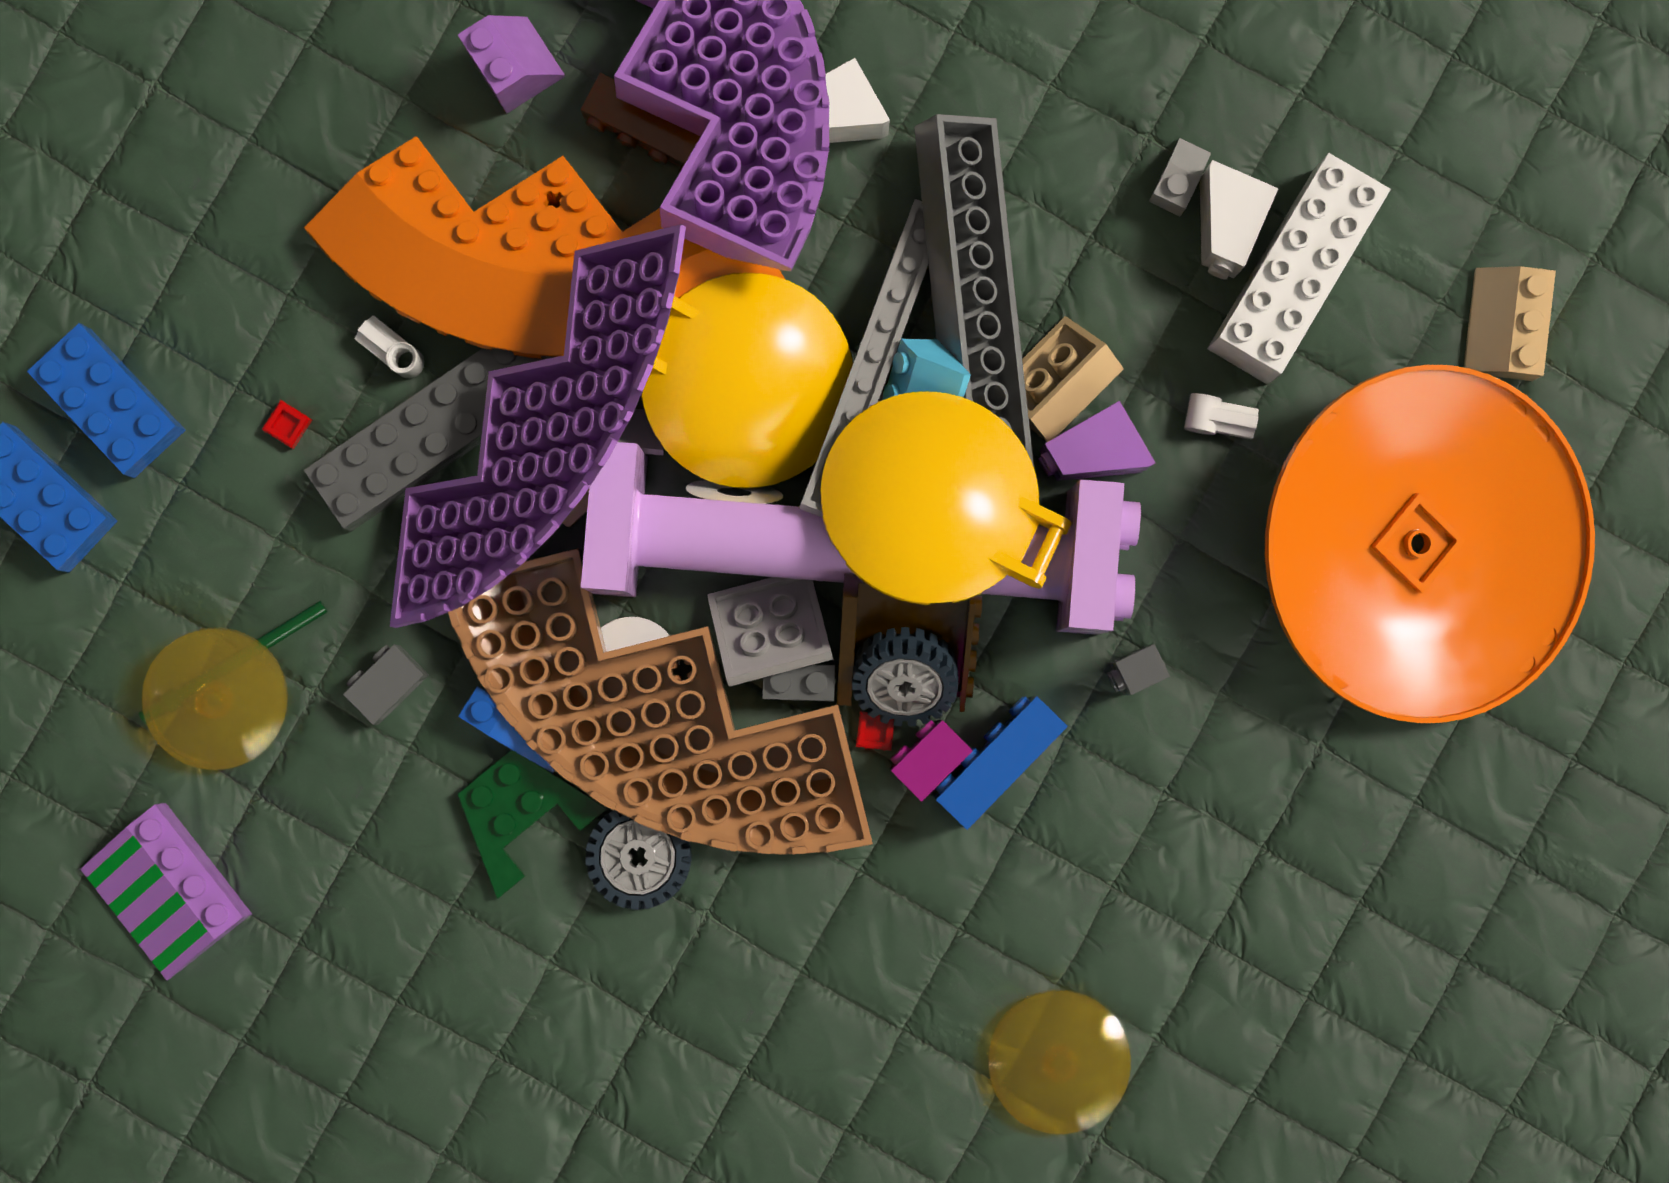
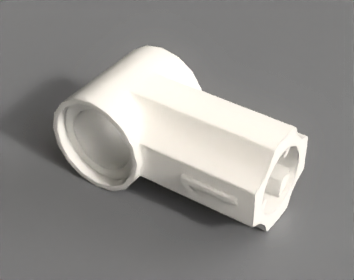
M373 315L368 320H365L358 329L354 339L389 366L395 373L404 378H414L422 372L425 361L420 351ZM411 352L413 355L412 363L406 368H399V357L403 353Z
M1192 393L1190 395L1184 429L1201 434L1215 435V433L1251 440L1257 427L1259 409L1222 402L1221 398L1211 395Z

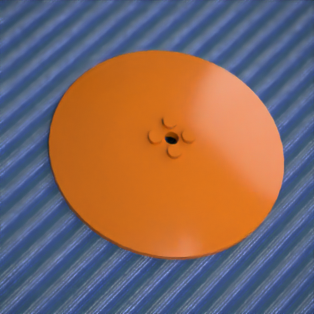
M1419 365L1381 373L1360 382L1327 405L1306 427L1282 466L1270 501L1265 530V564L1272 603L1284 633L1302 662L1324 685L1354 706L1379 716L1414 723H1443L1462 720L1484 713L1508 701L1537 679L1558 655L1578 621L1591 581L1595 552L1594 517L1588 486L1581 466L1559 427L1542 408L1512 385L1492 375L1452 365ZM1419 533L1424 539V546L1420 552L1416 553L1412 549L1411 542L1413 537Z

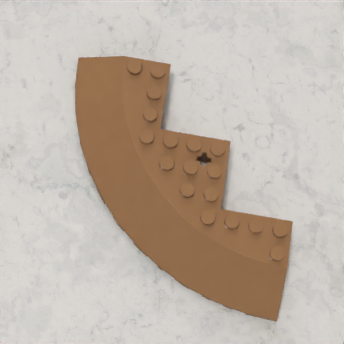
M574 549L526 561L487 592L460 608L448 612L452 627L455 629L467 659H469L480 683L494 701L499 712L521 735L526 744L547 761L555 771L604 806L654 830L673 835L685 841L730 851L779 855L833 852L873 844L839 706L835 705L735 730L710 628L704 627L607 652L593 594L581 588L583 566L581 550ZM684 660L686 665L692 666V672L688 673V679L683 680L679 675H674V669L679 667L678 662Z

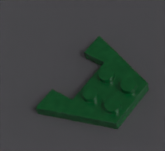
M513 750L508 752L458 794L497 899L526 876L504 848L557 804L579 831L608 809V807L557 775Z

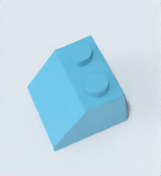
M901 339L897 353L893 357V367L888 383L883 391V400L892 396L919 391L948 393L964 398L971 374L937 339Z

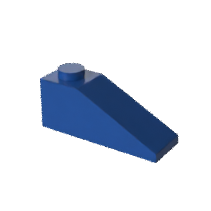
M477 686L458 717L542 768L554 773L555 770L550 764L526 744L521 735L499 712L486 689Z

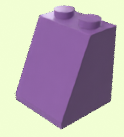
M487 15L457 34L506 114L565 77V74L528 17Z
M1120 401L1045 443L1039 450L1041 457L1038 458L1048 477L1054 475L1056 481L1141 473L1155 464L1153 457Z

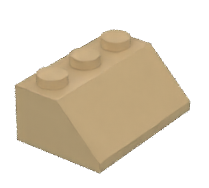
M1522 266L1475 269L1464 368H1470L1495 377L1534 381L1544 376L1556 271Z
M1066 316L1022 359L1030 429L1047 442L1056 438L1124 369L1106 343Z

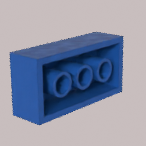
M80 323L27 371L123 475L133 478L138 476L186 431L93 330Z
M5 422L0 424V517L54 568L59 571L71 572L118 520L19 428Z
M1022 696L1008 711L1012 717L1004 725L1001 722H997L983 736L987 740L979 751L973 747V751L960 763L963 767L954 776L949 774L935 788L938 793L933 798L966 830L981 817L1068 727L1037 696H1031L1029 699L1026 696Z

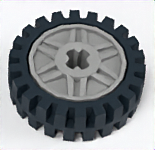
M901 627V634H897L895 628L887 629L886 637L881 632L874 634L873 641L868 638L863 642V648L859 647L856 652L852 678L853 695L856 701L859 700V706L863 711L868 709L869 716L875 718L880 714V722L887 724L891 718L894 719V726H902L903 721H908V726H916L917 719H920L922 724H927L931 720V716L938 719L942 716L943 711L947 712L951 708V703H954L958 690V662L955 659V653L952 648L948 649V644L943 639L938 642L937 635L930 632L927 637H924V630L916 628L914 634H909V627Z
M613 810L605 815L593 829L587 843L585 860L590 880H592L596 890L605 899L623 908L639 910L658 906L668 901L680 890L690 871L692 854L689 841L643 826ZM640 847L646 850L644 857L648 861L645 865L642 862L638 863V865L631 862L634 857L630 853L632 848L636 851Z

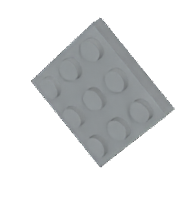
M771 577L707 594L728 686L833 659L813 580Z

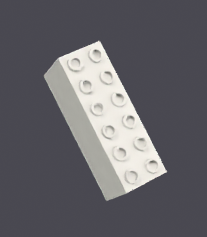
M1328 153L1310 174L1207 349L1267 385L1280 376L1391 189Z

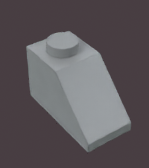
M1179 138L1149 202L1180 217L1194 193L1211 153Z

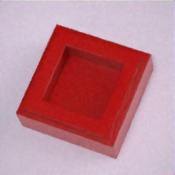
M280 400L262 430L294 449L309 427L312 419Z
M860 711L856 747L891 751L894 719L890 718L886 724L880 722V714L872 718L868 715V712Z

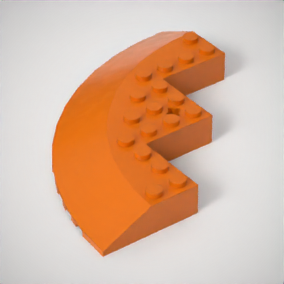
M417 136L356 173L304 227L305 231L326 256L344 270L350 279L369 291L371 296L380 302L382 300L396 309L398 314L418 324L422 322L436 329L439 334L445 336L450 334L465 339V342L489 350H492L493 347L513 351L514 355L529 358L564 356L575 250L664 229L661 228L659 208L622 232L564 156H561L492 201L473 211ZM684 238L680 272L674 296L679 298L684 293L689 292L707 280L733 273H762L782 279L785 278L779 269L726 258Z

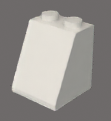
M854 58L826 74V86L830 102L829 143L882 139L888 136L890 119L856 59Z
M1214 160L1211 161L1200 179L1202 265L1209 268L1208 272L1211 275L1221 279H1227L1228 276L1235 278L1246 265L1278 188Z

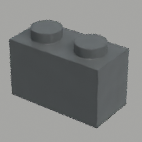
M394 644L391 648L385 645L373 656L372 660L375 664L366 672L363 670L358 671L346 683L349 689L343 695L372 725H379L429 676L400 645Z
M1155 644L1144 646L1108 664L1111 671L1107 673V677L1114 691L1122 692L1123 696L1133 695L1170 677Z
M809 665L763 677V699L834 701L835 665Z

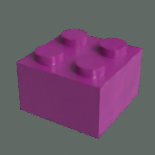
M930 720L915 734L919 740L910 749L907 745H904L890 759L894 763L890 770L921 802L973 751L943 720H939L936 724Z

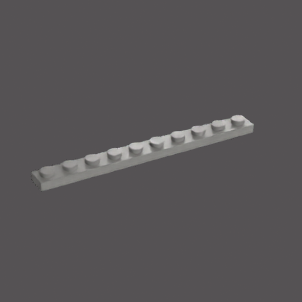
M915 199L799 507L801 510L820 517L823 516L820 495L821 477L828 454L844 428L861 412L878 403L893 362V357L896 354L928 266L923 206L920 200Z

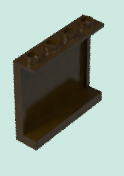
M844 573L837 705L851 706L854 658L859 647L863 648V642L868 638L873 641L874 634L881 632L886 637L887 629L895 628L896 633L901 634V627H909V634H914L916 628L924 630V637H927L931 632L937 635L938 642L943 639L948 644V649L952 648L954 651L955 659L958 662V690L956 697H959V712H965L966 698H973L974 677H968V673L975 672L977 652L976 650H971V645H978L979 623H974V617L981 618L982 596H975L956 603H930V605L909 603L879 592L855 574Z

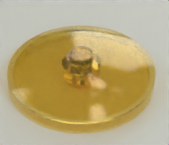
M203 628L186 633L172 641L152 662L146 674L142 690L144 718L148 729L157 743L180 762L207 770L237 767L259 756L268 748L279 733L288 707V690L285 676L273 654L253 637L227 628Z
M1062 989L1047 990L1032 994L1017 1002L999 1021L990 1041L988 1070L997 1097L1014 1118L1024 1125L1041 1132L1069 1134L1096 1125L1115 1109L1128 1085L1131 1055L1122 1027L1112 1013L1102 1004L1079 992Z

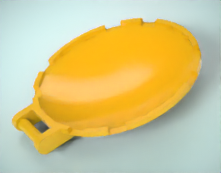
M733 273L719 276L694 287L679 298L674 296L668 323L652 371L641 394L644 411L655 436L663 448L680 465L693 474L707 481L729 487L755 488L774 485L802 473L817 462L853 365L852 356L846 337L834 316L822 302L804 288L788 280L762 273Z
M930 391L904 393L884 399L868 407L857 415L837 437L828 454L821 477L820 495L824 526L832 545L834 544L839 554L846 561L847 567L872 588L885 595L909 603L930 605V603H956L980 595L983 591L1003 580L1007 575L1031 587L1041 589L1046 580L1045 571L1062 535L1068 533L1072 525L1071 521L1039 505V489L1033 464L1026 449L1010 427L983 406L966 398L948 393ZM1040 524L1049 530L1032 566L1029 567L1021 563Z

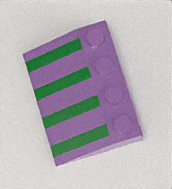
M166 803L155 804L80 869L166 980L176 975L252 915L247 906Z

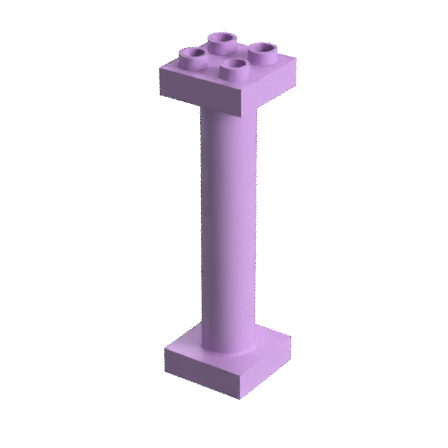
M617 442L609 459L589 487L581 588L593 594L636 597L639 566L844 583V573L854 574L847 567L846 561L839 554L834 544L832 545L822 517L801 510L799 507L645 494L648 457L640 446L635 443ZM1079 480L1067 491L1065 518L1070 520L1072 525L1068 533L1062 535L1044 574L1046 580L1041 589L1034 588L1007 575L1003 580L981 594L1059 600L1057 632L1100 635L1113 631L1114 621H1123L1124 618L1131 619L1133 613L1135 576L1118 574L1119 550H1129V546H1136L1138 543L1141 519L1140 502L1123 501L1124 483ZM1044 526L1037 527L1021 563L1029 567L1032 566L1048 533V528Z

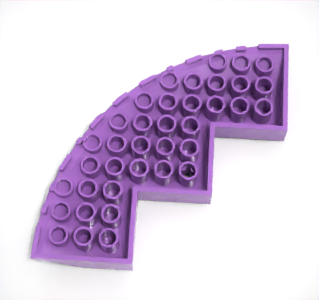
M636 0L654 10L614 75L616 98L701 136L660 206L661 228L680 224L686 226L685 239L719 255L791 272L811 230L823 191L829 152L830 102L827 93L824 60L822 53L819 51L814 26L807 9H804L801 0Z
M680 224L575 250L564 356L489 371L477 476L410 487L405 490L390 627L398 628L428 621L460 608L493 588L521 566L558 529L583 498L612 454L633 415L652 371L668 323L677 286L686 226Z

